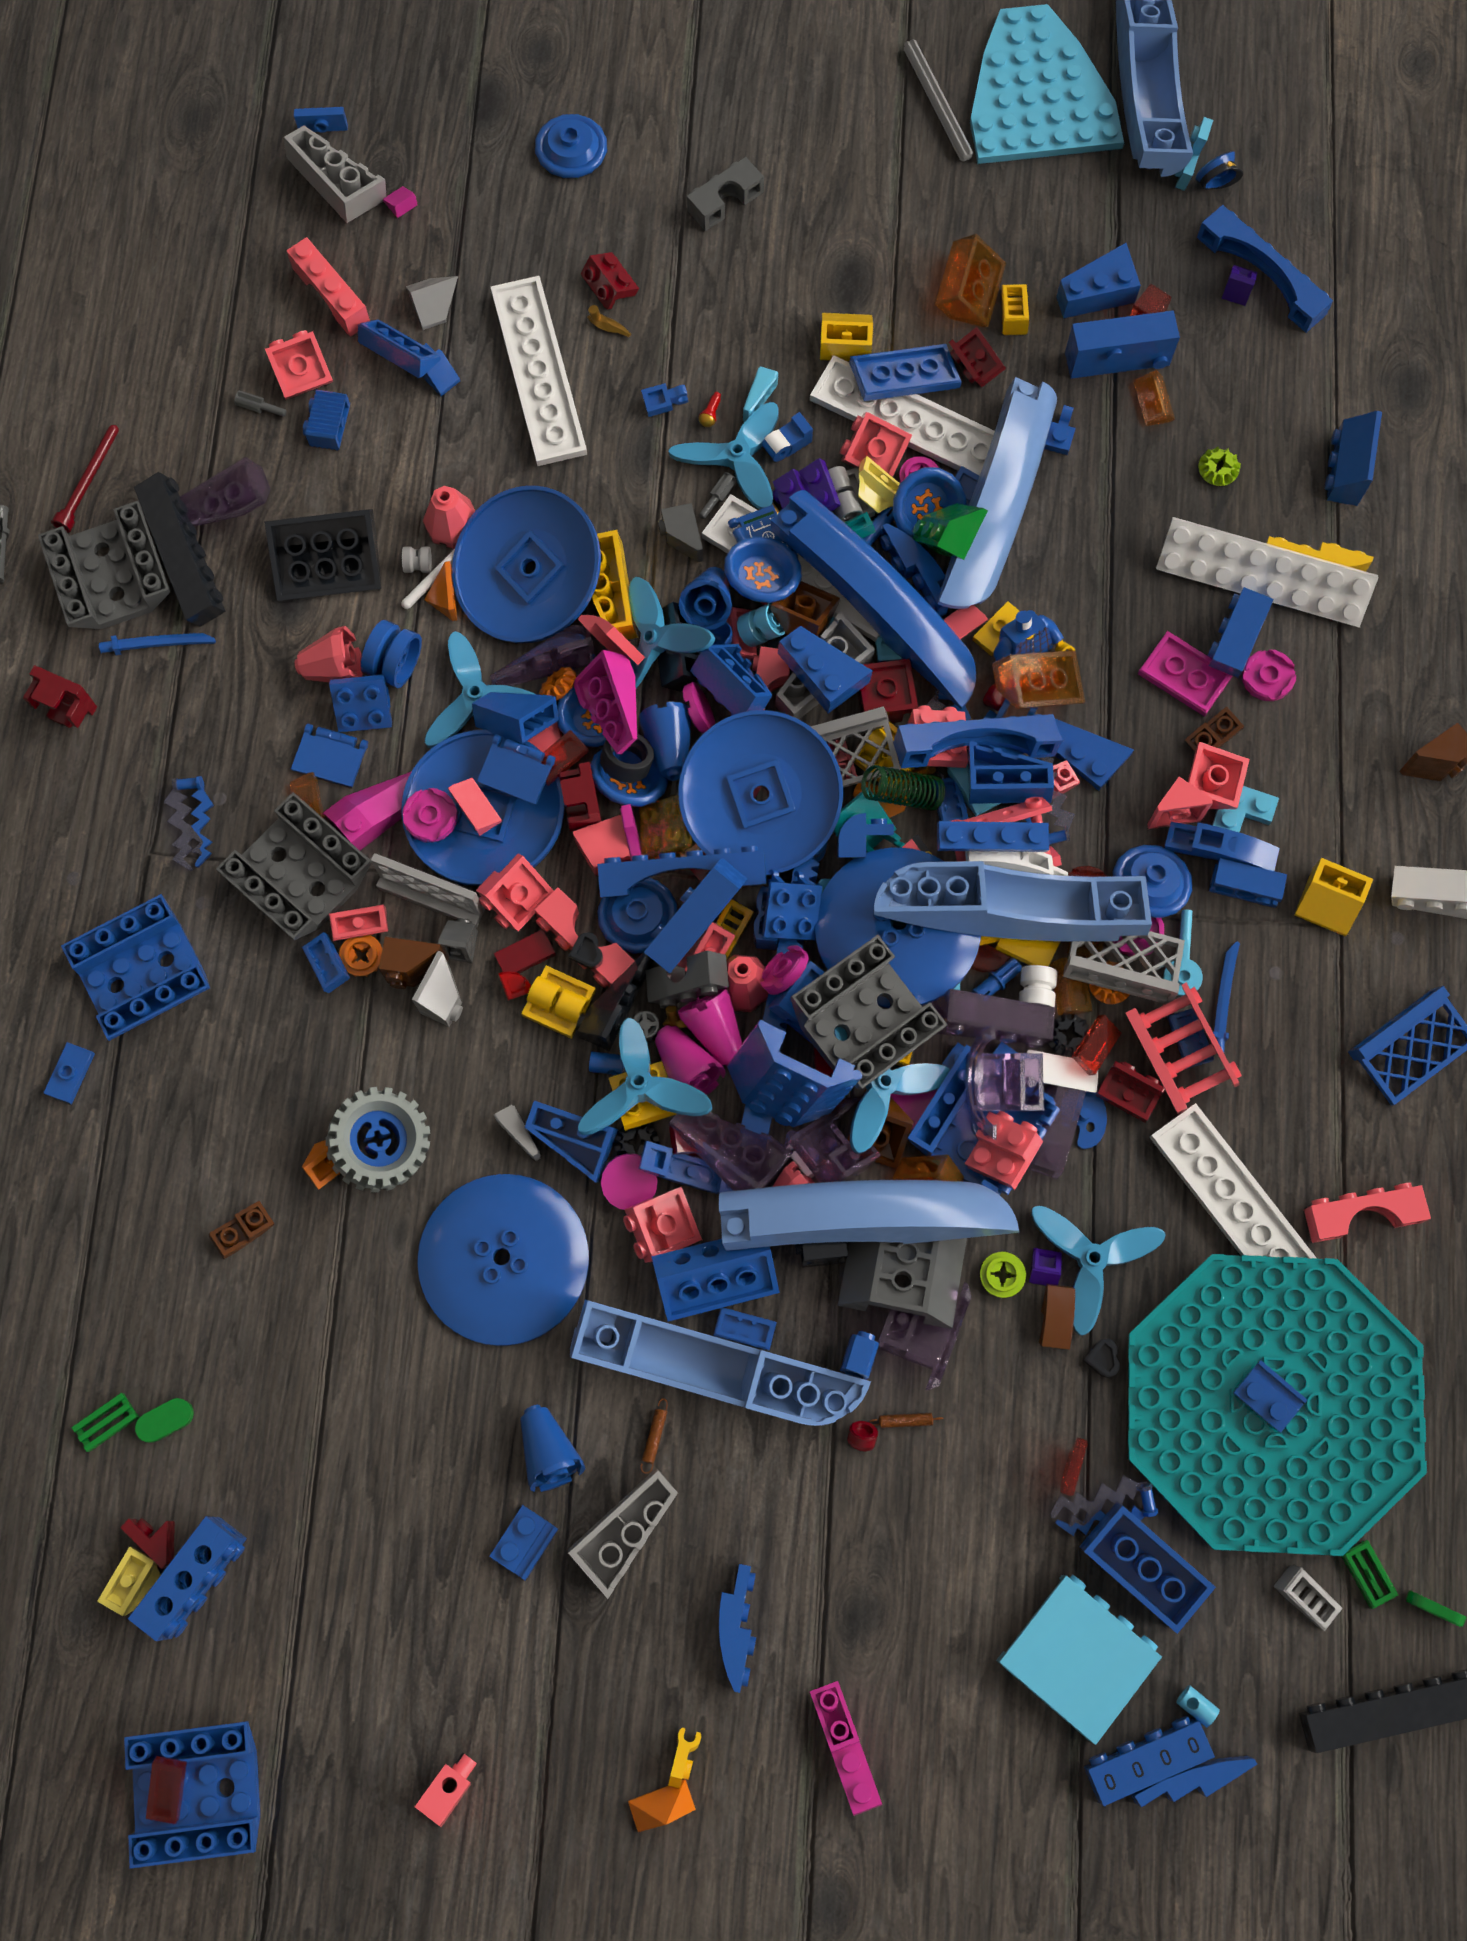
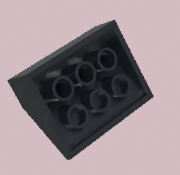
M373 509L264 521L277 601L382 589Z

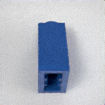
M490 692L472 703L475 726L477 728L488 730L491 733L522 744L559 721L556 697L552 695Z

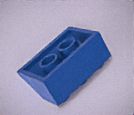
M1381 411L1344 419L1339 429L1334 430L1331 444L1335 445L1328 460L1331 474H1328L1324 488L1328 490L1327 501L1358 506L1373 481L1382 416Z

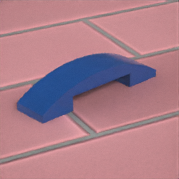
M645 1141L638 1168L657 1177L715 1194L748 1189L751 1176L750 1171L730 1165H719L686 1154L673 1155V1148Z

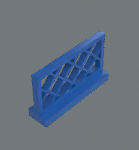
M1444 986L1428 991L1348 1051L1354 1061L1358 1060L1391 1106L1397 1104L1467 1051V1042L1461 1046L1451 1045L1453 1030L1461 1031L1467 1039V1024L1447 998L1450 994ZM1441 1006L1448 1013L1447 1024L1435 1022L1436 1010ZM1419 1023L1428 1025L1426 1040L1414 1038L1415 1026ZM1434 1026L1447 1028L1445 1043L1433 1041ZM1397 1039L1407 1041L1405 1056L1393 1054L1394 1042ZM1413 1042L1426 1044L1424 1059L1411 1057ZM1432 1045L1444 1047L1443 1060L1440 1062L1430 1060ZM1376 1055L1385 1056L1384 1072L1375 1070L1369 1060ZM1392 1058L1405 1060L1403 1075L1390 1073ZM1411 1061L1423 1063L1422 1076L1419 1078L1409 1076ZM1390 1077L1402 1079L1401 1091L1395 1096L1388 1088Z

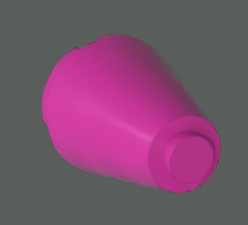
M727 988L718 990L716 995L705 996L701 999L698 997L696 1001L687 1003L678 1010V1015L712 1057L721 1065L726 1064L728 1066L730 1060L741 1047L742 1040L730 994Z
M665 1026L658 1031L655 1044L668 1078L689 1084L706 1095L716 1089L719 1085L716 1080L720 1075L724 1078L726 1073L723 1066L677 1026Z

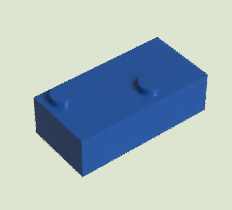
M1174 311L1072 324L1065 350L1070 379L1147 368L1161 369L1170 366L1180 338Z
M721 858L695 890L689 887L680 898L684 904L666 926L660 923L651 934L654 940L644 953L668 973H671L748 878Z
M1118 1501L1079 1546L1089 1557L1177 1634L1216 1588Z

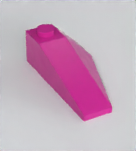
M602 650L576 677L573 685L581 706L584 709H588L592 714V721L601 726L604 737L615 752L622 754L637 739L635 674L628 655Z
M411 772L344 796L323 812V814L340 834L361 851L402 819V796Z

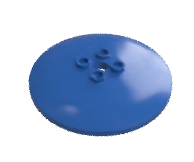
M521 486L503 491L482 504L469 518L459 535L452 562L453 586L458 602L471 622L485 633L497 639L511 643H533L550 638L570 626L584 611L594 594L601 566L598 536L584 510L561 492L542 486ZM531 561H535L536 568L534 572L527 574L525 571L526 565Z
M747 711L732 715L716 723L694 744L684 762L680 775L679 804L682 818L689 834L706 855H713L714 849L730 848L731 853L742 852L741 847L758 846V851H764L766 875H771L769 874L770 869H776L779 873L798 867L812 858L831 837L842 809V775L835 755L829 745L813 728L803 721L776 711ZM759 786L766 787L769 791V797L763 802H759L753 797L754 790Z
M488 730L463 732L435 745L413 768L402 796L401 812L403 827L416 855L438 875L450 881L470 886H480L494 871L500 873L517 854L524 856L533 868L537 866L554 846L564 819L565 805L560 779L553 766L536 805L477 782L496 735ZM502 737L500 748H503L504 742L508 738ZM528 741L523 743V745L539 750ZM544 756V759L541 762V764L546 765V756ZM470 778L474 779L502 820L501 823L481 836L475 831L448 790L450 786ZM436 788L446 792L453 799L458 812L457 823L454 830L445 839L437 842H423L415 839L407 831L403 821V807L407 799L417 791Z
M884 848L868 852L866 857H857L843 866L828 882L821 895L818 921L815 925V938L822 962L826 969L829 970L876 935H879L895 956L889 963L920 1005L936 1001L953 990L967 975L977 956L981 936L933 929L906 923L907 925L904 929L896 930L891 926L892 919L874 915V903L877 892L883 882L885 883L891 878L895 871L914 863L944 861L929 853L910 848ZM877 997L878 1006L890 1007V1002L886 997Z
M512 1174L491 1175L473 1180L447 1196L428 1220L422 1233L418 1251V1274L421 1288L427 1302L437 1317L459 1335L474 1342L494 1346H510L525 1343L541 1337L560 1324L580 1298L589 1267V1249L586 1234L579 1217L568 1201L557 1191L540 1181ZM499 1250H507L510 1253V1259L505 1265H498L494 1261V1256Z

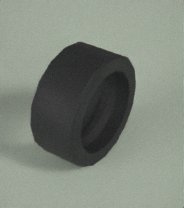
M637 734V739L626 751L636 754L642 762L628 764L618 760L612 752L615 750L606 739L600 756V764L605 773L617 781L626 783L638 782L647 776L654 759V750L649 741Z

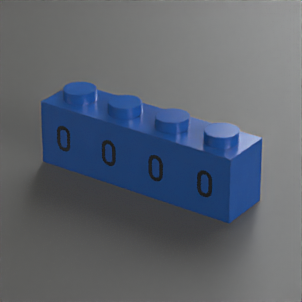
M1188 1716L1173 1721L1171 1723L1173 1728L1162 1732L1161 1728L1146 1733L1144 1735L1145 1740L1134 1744V1741L1131 1740L1116 1747L1118 1752L1107 1756L1104 1752L1089 1759L1090 1764L1084 1766V1769L1098 1803L1106 1806L1214 1758V1753L1200 1721L1190 1720Z

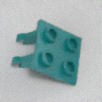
M861 792L841 809L838 823L833 832L838 836L843 823L850 817L861 813H866V824H871V819H887V824L893 823L878 801L866 799ZM896 833L894 835H866V853L875 851L873 848L883 839L891 842L897 848H902L905 843L900 841L901 837Z

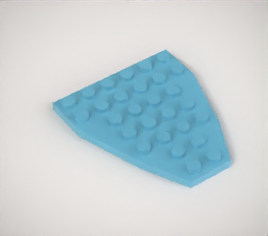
M1045 4L1000 9L983 54L970 120L977 164L1122 149L1124 140L1116 101L1080 42L1051 7Z

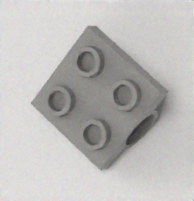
M843 466L829 469L830 477L841 506L831 512L843 522L865 512L868 513L869 517H874L875 510L858 497L860 484L858 467L847 471Z

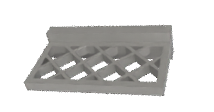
M884 706L811 726L826 743L836 747L833 751L835 757L839 750L852 756L846 768H840L843 788L861 783L863 775L856 777L848 772L856 759L868 765V769L876 763L880 754L884 752L892 757L894 767L890 768L901 770L893 744L888 715ZM884 727L886 737L881 746L868 739L873 730ZM855 736L862 740L855 753L842 747L847 737ZM865 743L878 749L871 762L858 756ZM887 743L889 745L890 751L885 749ZM879 770L874 774L872 780L875 779V777L879 773ZM869 773L866 781L870 780L872 773ZM846 775L850 777V779L844 780Z
M374 853L371 862L380 876L376 885L379 890L453 919H468L472 921V924L476 925V928L478 927L485 908L480 904L476 892Z
M1149 931L1148 935L1122 936L1123 940L1116 944L1112 941H1104L1108 948L1101 952L1096 950L1091 941H1071L1063 977L1164 1004L1173 1001L1179 992L1180 983H1178L1185 940ZM1138 937L1143 938L1150 947L1140 951L1133 940ZM1128 944L1135 955L1125 960L1117 948ZM1085 945L1093 956L1086 959L1075 955L1077 948ZM1163 945L1176 947L1175 955L1167 958L1160 947ZM1152 951L1162 961L1153 967L1144 956ZM1112 952L1119 963L1115 966L1109 965L1102 956ZM1139 959L1146 971L1142 973L1135 972L1129 963ZM1165 966L1172 975L1171 981L1161 979L1156 970Z

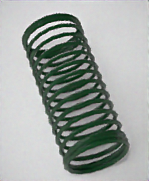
M872 765L865 771L861 781L862 793L868 800L934 811L941 806L945 797L944 781L940 777ZM873 769H876V770L872 773V775H871V777H870V780H869V783H868V792H869V796H868V794H867V792H866V780H867V777H868L869 773H870ZM879 770V773H878L877 776L875 777V780H874V783H873V793H874V797H873V796L871 795L870 785H871L872 777H873L874 774ZM881 773V778L878 784V793L876 794L875 784L878 776ZM935 779L939 787V794L935 805L930 807L936 796ZM932 781L934 785V795L931 803L927 805L931 796L930 782ZM929 784V795L927 801H925L927 786Z

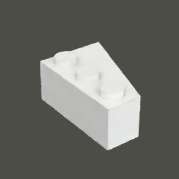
M1395 866L1391 896L1392 906L1402 910L1413 909L1467 919V870Z

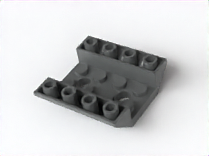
M139 501L113 509L117 520L71 536L68 535L63 526L38 534L68 627L104 629L153 612L170 593ZM103 547L109 548L107 555L97 556L99 549ZM124 592V597L121 600H112L114 593Z
M293 792L274 810L278 819L242 855L234 850L216 870L295 941L318 930L330 918L329 914L335 913L358 890L372 862ZM279 850L286 851L287 855L283 861H273L275 852ZM315 885H324L325 892L321 896L311 895V890Z
M876 935L790 998L801 1030L830 1068L834 1070L837 1060L840 1058L855 1065L854 1070H859L862 1073V1078L854 1085L859 1090L863 1089L947 1026V1023L931 1002L924 1007L920 1005L889 963L895 956L879 935ZM877 997H886L890 1002L889 1009L880 1008L877 1004ZM836 1027L845 1029L848 1036L847 1040L841 1041L837 1039L834 1029Z
M967 1238L903 1244V1242H849L838 1306L866 1311L868 1305L921 1315L924 1316L923 1324L952 1329ZM898 1275H905L910 1279L911 1284L906 1288H901L895 1283L894 1278Z

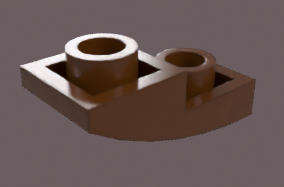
M1226 706L1209 722H1205L1189 735L1185 742L1194 752H1196L1199 742L1220 748L1244 728V725Z
M257 1201L235 1214L234 1219L210 1232L209 1238L222 1258L226 1259L274 1226V1222L261 1202Z
M1046 1284L1041 1310L1044 1318L1039 1343L1044 1347L1070 1350L1075 1313V1288Z

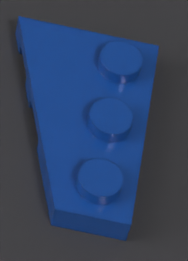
M1055 719L1062 738L1055 756L1062 762L1067 760L1073 771L1098 791L1134 752V749Z

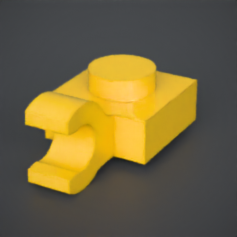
M685 1728L680 1729L669 1786L680 1788L682 1778L689 1779L693 1761L687 1758L690 1752L698 1748L701 1740L700 1732L696 1733L693 1742H687L684 1739Z

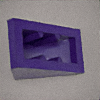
M1233 265L1221 299L1246 306L1256 281L1257 272Z

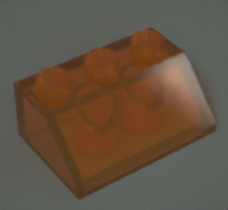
M977 234L953 241L935 305L952 320L988 327L1006 262Z
M1075 650L1015 654L992 663L997 690L1016 709L1085 703Z

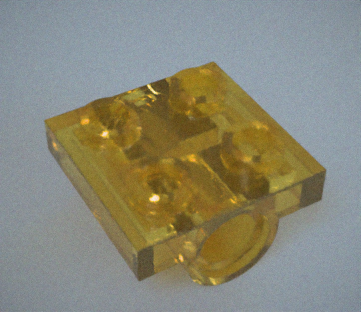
M679 795L639 807L642 855H648V860L658 858L661 853H675L676 858L681 857V855H685V849L692 848V837L682 818Z

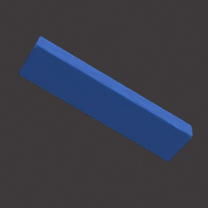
M379 319L358 324V342L417 378L424 376L441 360V356Z

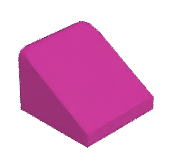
M404 186L383 199V202L397 218L417 206L415 194Z

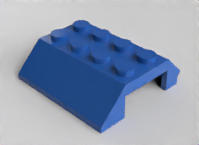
M759 1020L727 1066L742 1103L748 1105L754 1112L765 1113L775 1118L776 1122L784 1126L795 1127L830 1114L862 1078V1073L859 1070H854L855 1065L840 1058L837 1060L831 1077L780 1053L779 1049L787 1032Z
M966 1045L907 1139L929 1160L964 1182L980 1184L999 1195L1001 1193L1008 1195L1012 1188L979 1174L965 1165V1162L979 1141L975 1135L989 1111L996 1115L999 1111H1003L1014 1118L1013 1122L1021 1125L1022 1121L1034 1125L1038 1129V1135L1043 1139L1047 1130L1042 1125L1051 1126L1060 1109L1055 1106L1056 1103L1053 1097L1040 1089L1035 1094L988 1065L991 1059Z

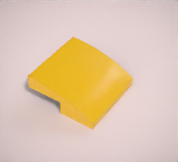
M1000 938L995 949L1028 965L1049 966L1061 941Z

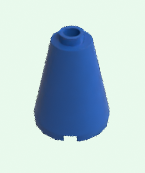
M718 567L706 569L682 590L679 599V609L682 617L688 624L713 630L724 625L729 618L732 610V600L728 579L722 569Z
M666 702L667 707L658 708V705L655 704L644 709L639 714V725L645 739L650 742L654 750V760L661 776L667 778V780L676 781L680 779L684 762L689 754L692 723L688 713L689 706L679 702Z
M540 1405L527 1408L520 1421L527 1480L531 1491L535 1492V1487L538 1486L542 1492L565 1485L572 1481L570 1475L576 1471L580 1476L586 1469L584 1462L548 1408L541 1407Z

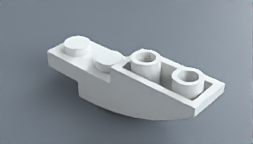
M965 851L966 861H984L985 865L1010 870L1068 876V872L1053 866L1052 855L1044 852Z

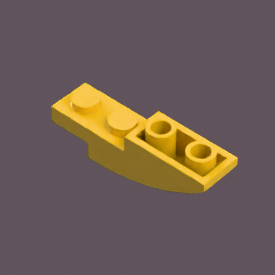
M1269 536L1266 541L1270 545L1365 572L1374 558L1362 551L1348 550L1335 543L1322 542L1319 549L1315 550L1308 545L1291 543L1281 537L1274 538Z

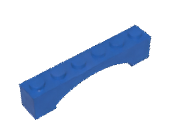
M1222 205L1202 222L1197 238L1214 253L1219 250L1234 254L1262 270L1277 285L1285 297L1290 309L1288 318L1305 333L1327 315L1333 302L1329 295L1311 282L1307 275L1302 274L1288 259L1281 256L1270 243L1265 242L1251 227L1243 223L1233 211L1228 210Z
M1036 714L1021 717L1010 716L1007 718L899 725L893 744L900 768L926 767L930 758L944 751L969 746V740L978 742L977 745H995L1012 748L1024 752L1032 758L1055 757L1062 738L1053 714Z
M758 846L741 847L742 852L731 853L730 848L714 849L713 855H703V850L687 851V857L677 858L675 853L659 854V859L648 860V855L631 856L632 861L621 862V857L604 858V864H598L600 897L629 896L630 890L637 884L652 876L680 869H704L711 871L721 858L748 878L742 886L765 885L767 880L764 851H758Z

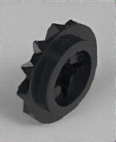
M1064 1013L1054 1018L1047 1030V1040L1050 1047L1057 1054L1065 1057H1076L1084 1053L1092 1041L1091 1029L1087 1025L1086 1019H1082L1076 1014ZM1072 1025V1029H1074L1073 1034L1077 1035L1078 1038H1072L1068 1045H1066V1035L1062 1034V1031L1067 1032Z
M649 1124L625 1130L623 1126L617 1131L614 1141L617 1155L635 1154L633 1145L625 1142L633 1141L636 1132H638L641 1141L659 1144L657 1132ZM644 1145L639 1147L638 1155L642 1156Z

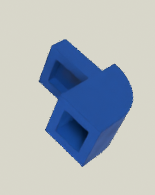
M866 813L850 817L843 823L838 832L837 857H866V835H894V824H887V819H871V824H866Z

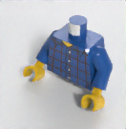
M1032 610L1020 611L1016 614V619L1001 628L999 642L994 650V658L1000 674L1004 675L1001 684L1007 685L1012 692V684L1020 690L1023 687L1022 681L1013 677L1012 673L1051 650L1054 644H1056L1055 653L1061 659L1067 661L1064 657L1066 649L1075 655V648L1063 642L1062 639L1064 637L1054 621L1044 615H1037Z

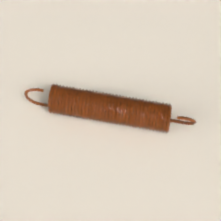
M661 1399L658 1403L659 1406L660 1402L665 1400L667 1403L666 1410L655 1409L642 1461L652 1464V1468L649 1472H644L642 1470L643 1464H641V1471L644 1474L650 1473L653 1469V1463L668 1412V1402L666 1399Z
M932 1413L879 1416V1424L873 1425H880L881 1428L933 1426V1420L944 1418H933Z

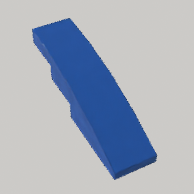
M1249 1756L1205 1761L1131 1794V1797L1135 1804L1140 1807L1148 1804L1163 1793H1165L1169 1800L1175 1802L1195 1788H1197L1201 1795L1208 1797L1256 1766L1257 1762Z

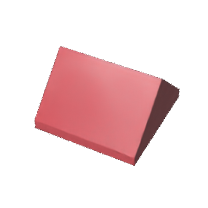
M1199 742L1188 783L1212 798L1213 804L1209 809L1236 810L1250 759Z
M1178 777L1154 811L1147 824L1148 829L1170 826L1171 822L1182 824L1201 822L1213 804L1212 798L1181 777Z

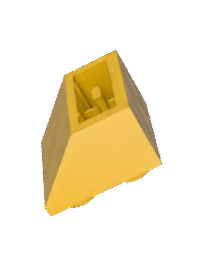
M822 313L820 360H831L834 355L845 361H850L851 356L871 354L873 338L872 315Z
M1321 858L1312 868L1294 915L1346 937L1366 900L1373 879Z

